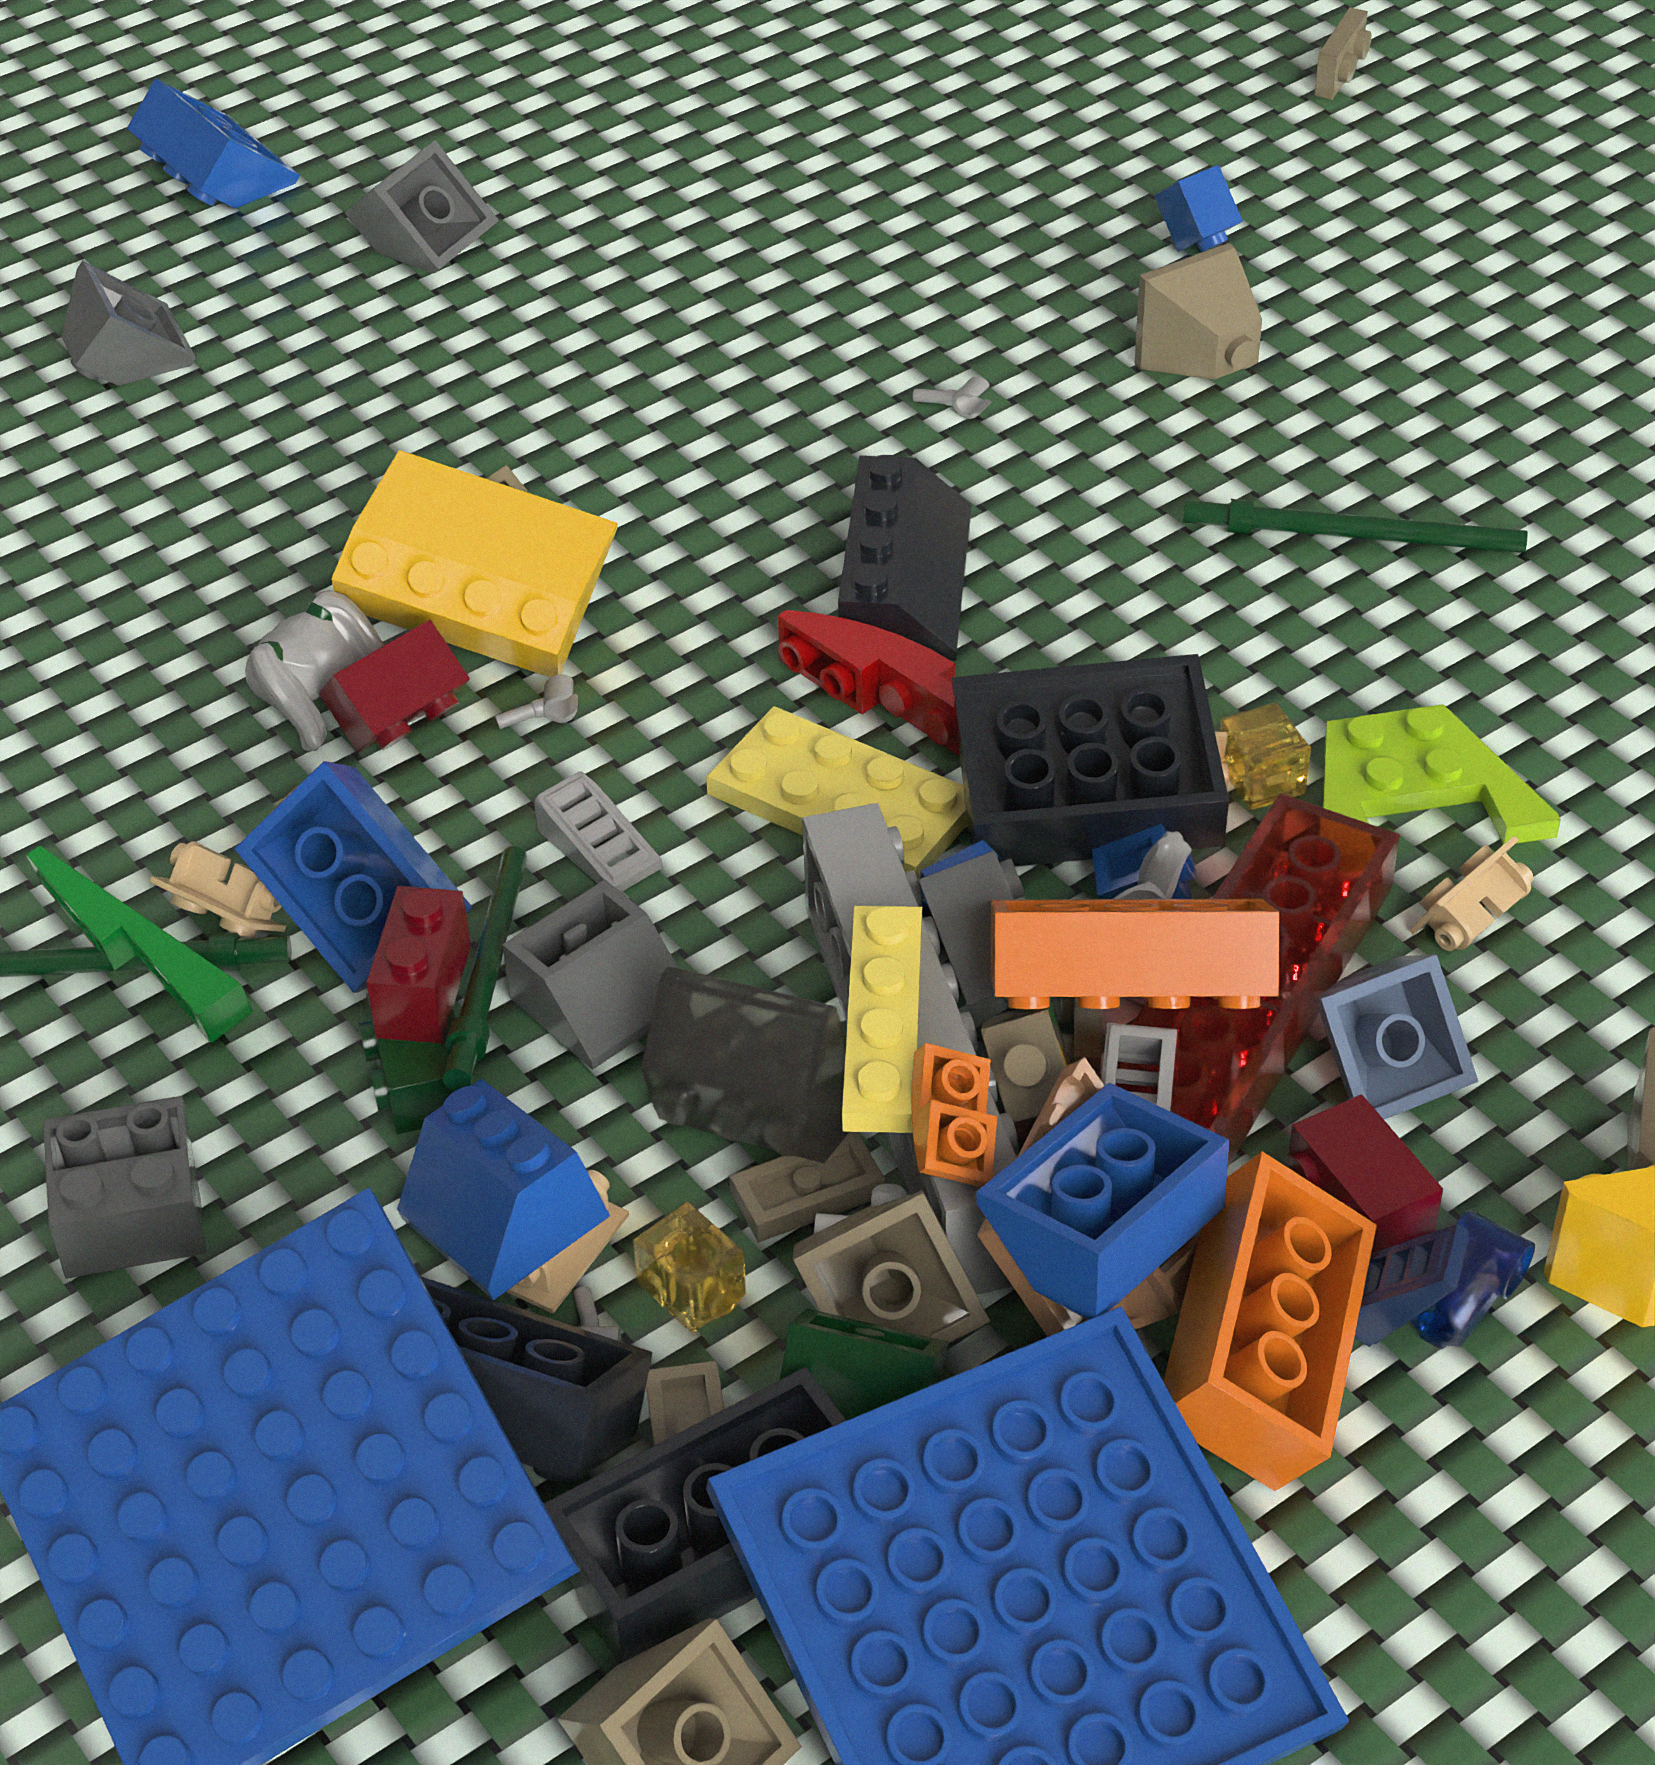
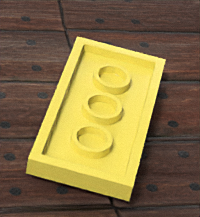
M775 706L706 776L708 795L802 836V817L878 803L887 828L896 826L899 830L904 849V864H902L904 871L913 870L918 882L920 871L933 865L967 826L963 785Z

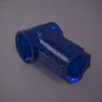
M1470 1209L1456 1223L1469 1231V1241L1457 1289L1410 1320L1418 1330L1421 1339L1442 1350L1446 1346L1461 1348L1498 1296L1505 1300L1511 1297L1522 1282L1535 1252L1536 1244Z

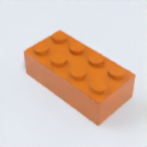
M1263 899L990 900L991 984L995 997H1005L1008 999V1007L1043 1009L1050 1007V997H1074L1078 999V1007L1111 1009L1120 1007V997H1142L1148 999V1007L1179 1009L1190 1007V996H1211V998L1218 999L1219 1007L1245 1009L1260 1007V996H1278L1279 911Z
M1262 1151L1227 1177L1225 1208L1201 1228L1163 1382L1197 1444L1273 1491H1277L1331 1457L1377 1225Z

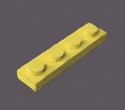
M854 906L842 1107L843 1131L913 1133L912 1073L914 1052L918 1049L922 907Z

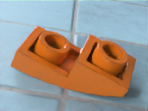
M924 1043L914 1052L912 1129L919 1173L977 1187L984 1186L993 1178L998 1116L986 1114L991 1059L929 1043Z

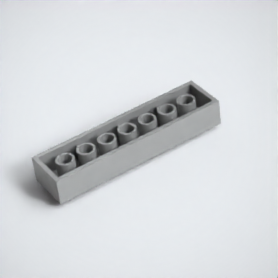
M878 803L802 817L806 910L846 1023L848 1019L854 906L922 907L921 890L917 876L913 870L905 872L902 866L904 864V849L899 830L896 826L887 828ZM922 917L918 1048L924 1043H929L976 1055L978 1039L973 1018L969 1011L960 1013L956 1003L959 1000L956 976L950 963L941 964L939 961L940 942L933 917ZM990 1064L986 1114L998 1116L993 1177H995L1016 1159L1015 1154L1018 1153V1140L1011 1115L1008 1112L999 1114L995 1102L998 1100L997 1084ZM885 1132L907 1194L924 1192L976 1294L1013 1287L977 1236L986 1218L976 1203V1191L981 1187L919 1173L913 1133Z

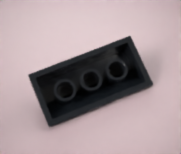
M859 455L838 598V617L865 623L898 634L935 651L950 661H956L972 505L917 458L895 457L892 455Z
M806 1367L544 1503L580 1569L579 1572L570 1577V1580L584 1612L618 1664L708 1618L718 1619L757 1598L706 1491L708 1478L847 1421Z

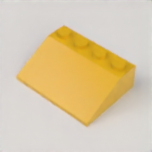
M399 450L354 524L331 580L334 591L347 596L368 617L410 631L431 619L446 643L547 677H552L562 673L617 531L618 523Z

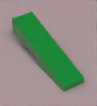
M39 845L26 854L44 888L114 971L134 956H137L210 1043L253 1013L241 983L42 846Z

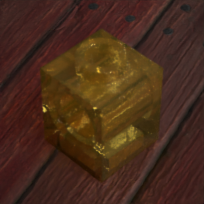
M1276 702L1221 719L1220 732H1227L1223 763L1228 764L1229 781L1250 810L1306 793L1311 747Z
M688 1201L633 1239L638 1284L692 1334L712 1319L722 1318L729 1314L738 1305L741 1298L747 1295L744 1251Z

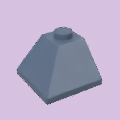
M1437 954L1393 958L1342 978L1315 999L1348 1100L1362 1094L1384 1120L1479 1082Z

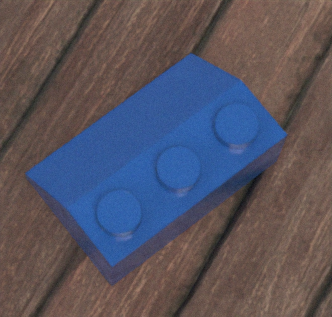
M155 78L127 127L131 133L142 141L139 149L143 153L165 164L163 170L175 179L187 185L191 183L187 190L196 198L211 206L215 204L216 200H219L234 208H238L294 185L300 177V174L227 114Z
M323 761L234 848L353 993H359L367 988L366 982L397 886L458 890L355 767ZM464 897L467 914L473 907Z
M482 1078L473 1085L462 1087L450 1094L440 1108L425 1117L397 1207L401 1218L493 1301L610 1217L577 1151Z
M1109 1082L977 1190L976 1203L1034 1291L1090 1320L1109 1312L1225 1208L1229 1139Z

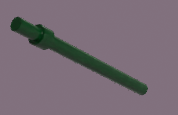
M1231 498L1230 504L1185 500L1183 523L1228 527L1227 532L1250 534L1251 529L1517 553H1525L1528 538L1527 530L1253 506L1254 500Z
M510 846L503 852L461 1013L450 1024L445 1042V1049L449 1058L443 1081L449 1089L454 1091L470 1086L475 1064L484 1057L490 1036L486 1020L503 957L502 944L507 941L527 862L526 852L517 846Z
M237 932L210 934L209 940L181 942L223 972L240 971L241 964L290 962L292 957L289 936L240 939ZM95 947L0 952V977L114 971ZM134 956L115 971L147 970V968L137 956Z

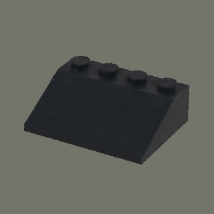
M1198 654L952 677L966 817L971 846L984 840L998 854L999 862L1011 858L1015 867L1093 859L1092 849L1162 824L1167 832L1178 831L1191 849L1221 847L1225 845L1229 797Z

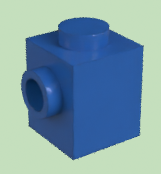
M1219 165L1177 181L1154 195L1178 252L1194 245L1198 246L1200 253L1228 241L1225 231L1243 222Z

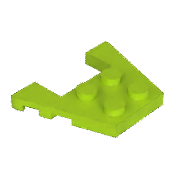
M1444 704L1331 720L1326 723L1320 869L1322 873L1377 865L1379 845L1367 818L1480 801L1484 804L1503 845L1513 836H1516L1519 840L1516 844L1557 838L1561 819L1550 805Z

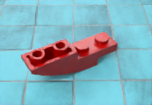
M785 610L778 615L779 660L791 671L800 673L824 689L832 698L841 700L862 715L877 704H881L892 715L901 717L927 734L933 742L945 746L960 756L952 689V677H955L954 662L910 639L865 623L819 613Z

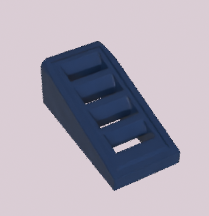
M1455 1224L1371 1253L1354 1338L1368 1347L1377 1344L1457 1289L1469 1241V1231L1459 1224Z

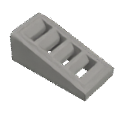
M582 771L545 790L535 798L538 832L597 884L607 880L616 889L623 892L663 868L660 856L602 789ZM589 822H591V824H589L588 826L584 827V828L581 829V830H578V829L581 828L582 826H584V825L588 824ZM609 838L611 839V840L605 842L604 844L600 845L599 847H597V848H595V849L593 848V847L597 846L598 844L602 843L603 841H605V840H607V839H609ZM625 852L629 855V857L612 867H609L607 864Z
M1107 1022L1101 1079L1104 1086L1110 1082L1114 1085L1115 1083L1157 1087V1094L1131 1093L1170 1111L1177 1029ZM1117 1061L1158 1065L1159 1073L1118 1069Z

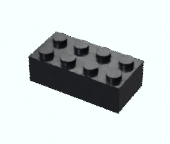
M420 1276L521 1463L532 1466L533 1471L538 1476L556 1482H577L637 1434L653 1352Z

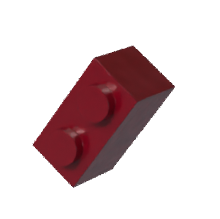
M430 619L335 673L318 694L356 751L360 753L375 743L379 745L381 750L393 746L412 732L408 724L424 714L429 722H432L451 711L460 703L455 695L470 678Z
M397 886L366 982L376 1038L443 1043L471 948L463 891Z
M1362 1094L1292 1124L1289 1152L1285 1160V1166L1377 1225L1371 1253L1436 1231L1443 1188Z

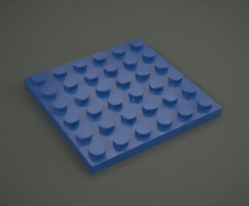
M369 1187L0 1404V1491L123 1765H262L580 1571L379 1200Z
M1122 1306L708 1478L706 1491L835 1765H1269L1342 1730L1349 1722L1341 1704Z

